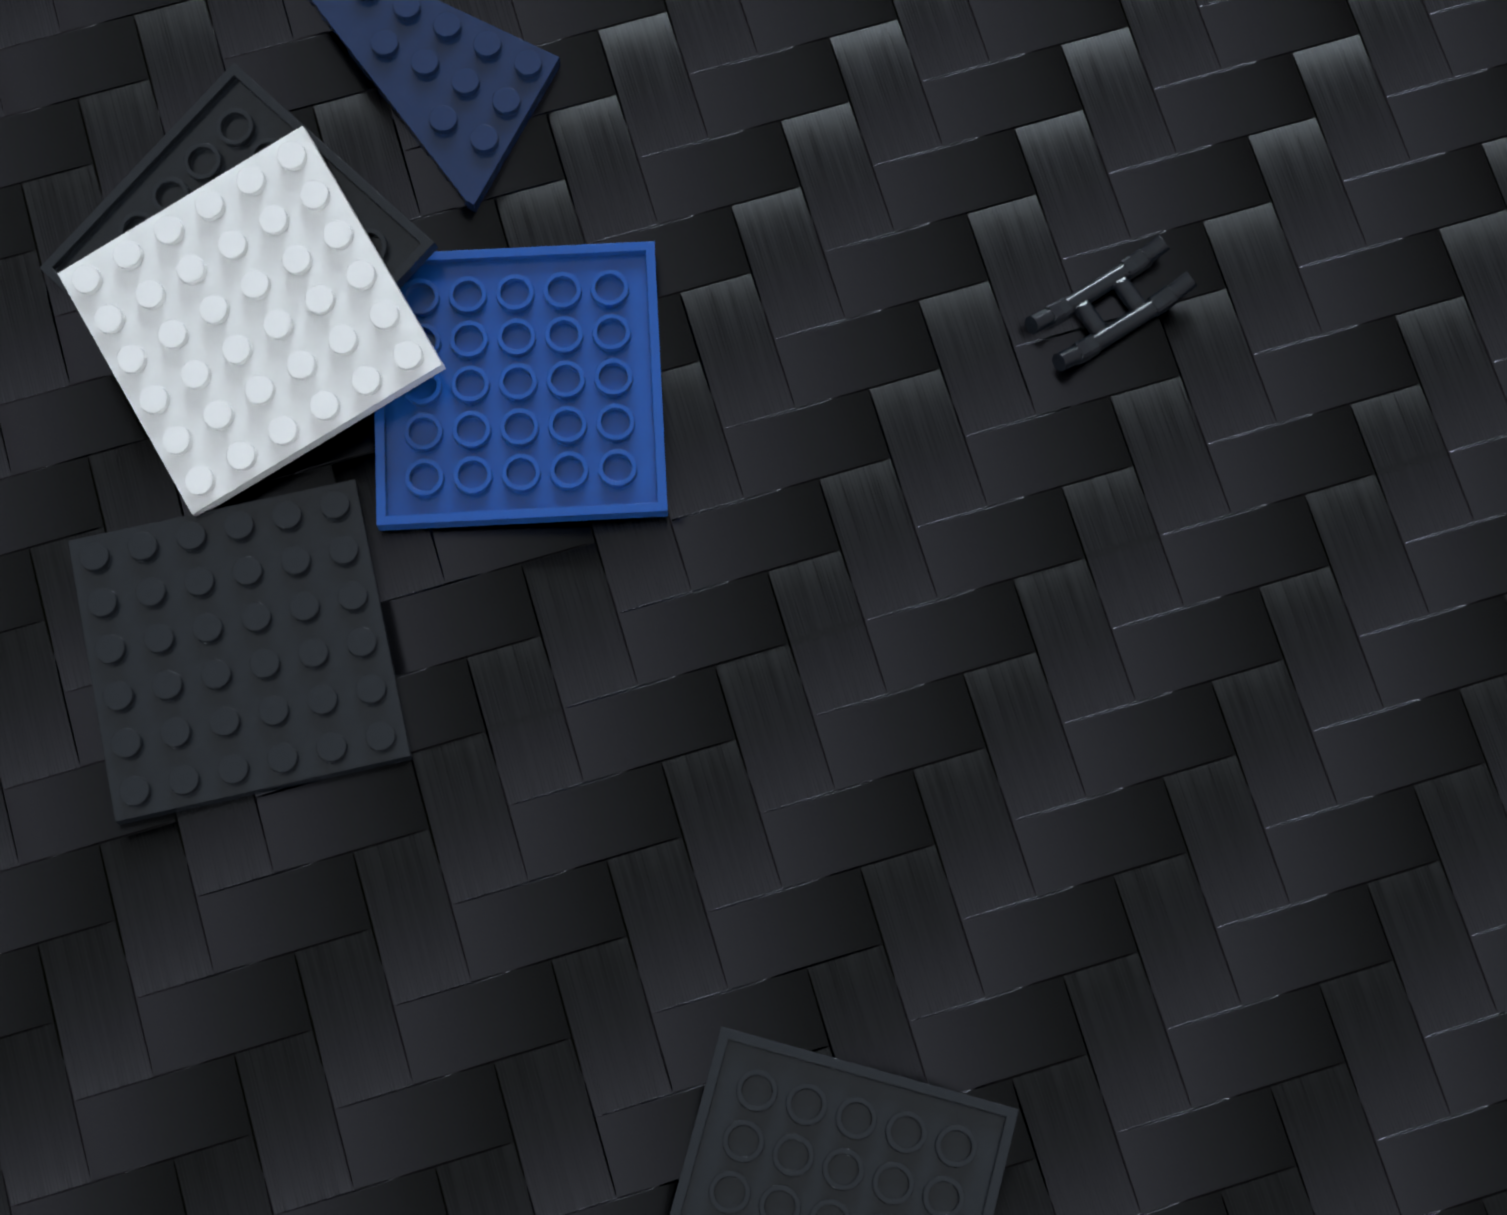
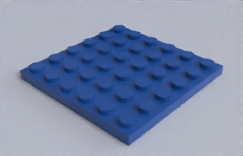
M655 241L435 251L400 288V291L446 369L374 412L376 526L378 530L667 517L668 501Z

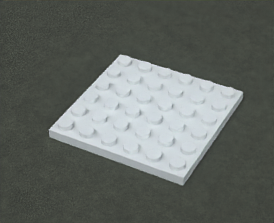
M303 126L57 273L191 514L194 516L214 509L446 369L312 138Z

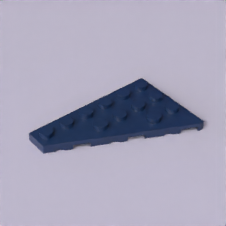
M308 0L318 10L329 29H332L345 45L349 55L366 77L375 84L379 94L386 103L391 105L405 123L406 129L426 155L430 156L435 162L439 172L446 180L448 179L465 201L466 207L476 212L561 66L560 57L439 0Z

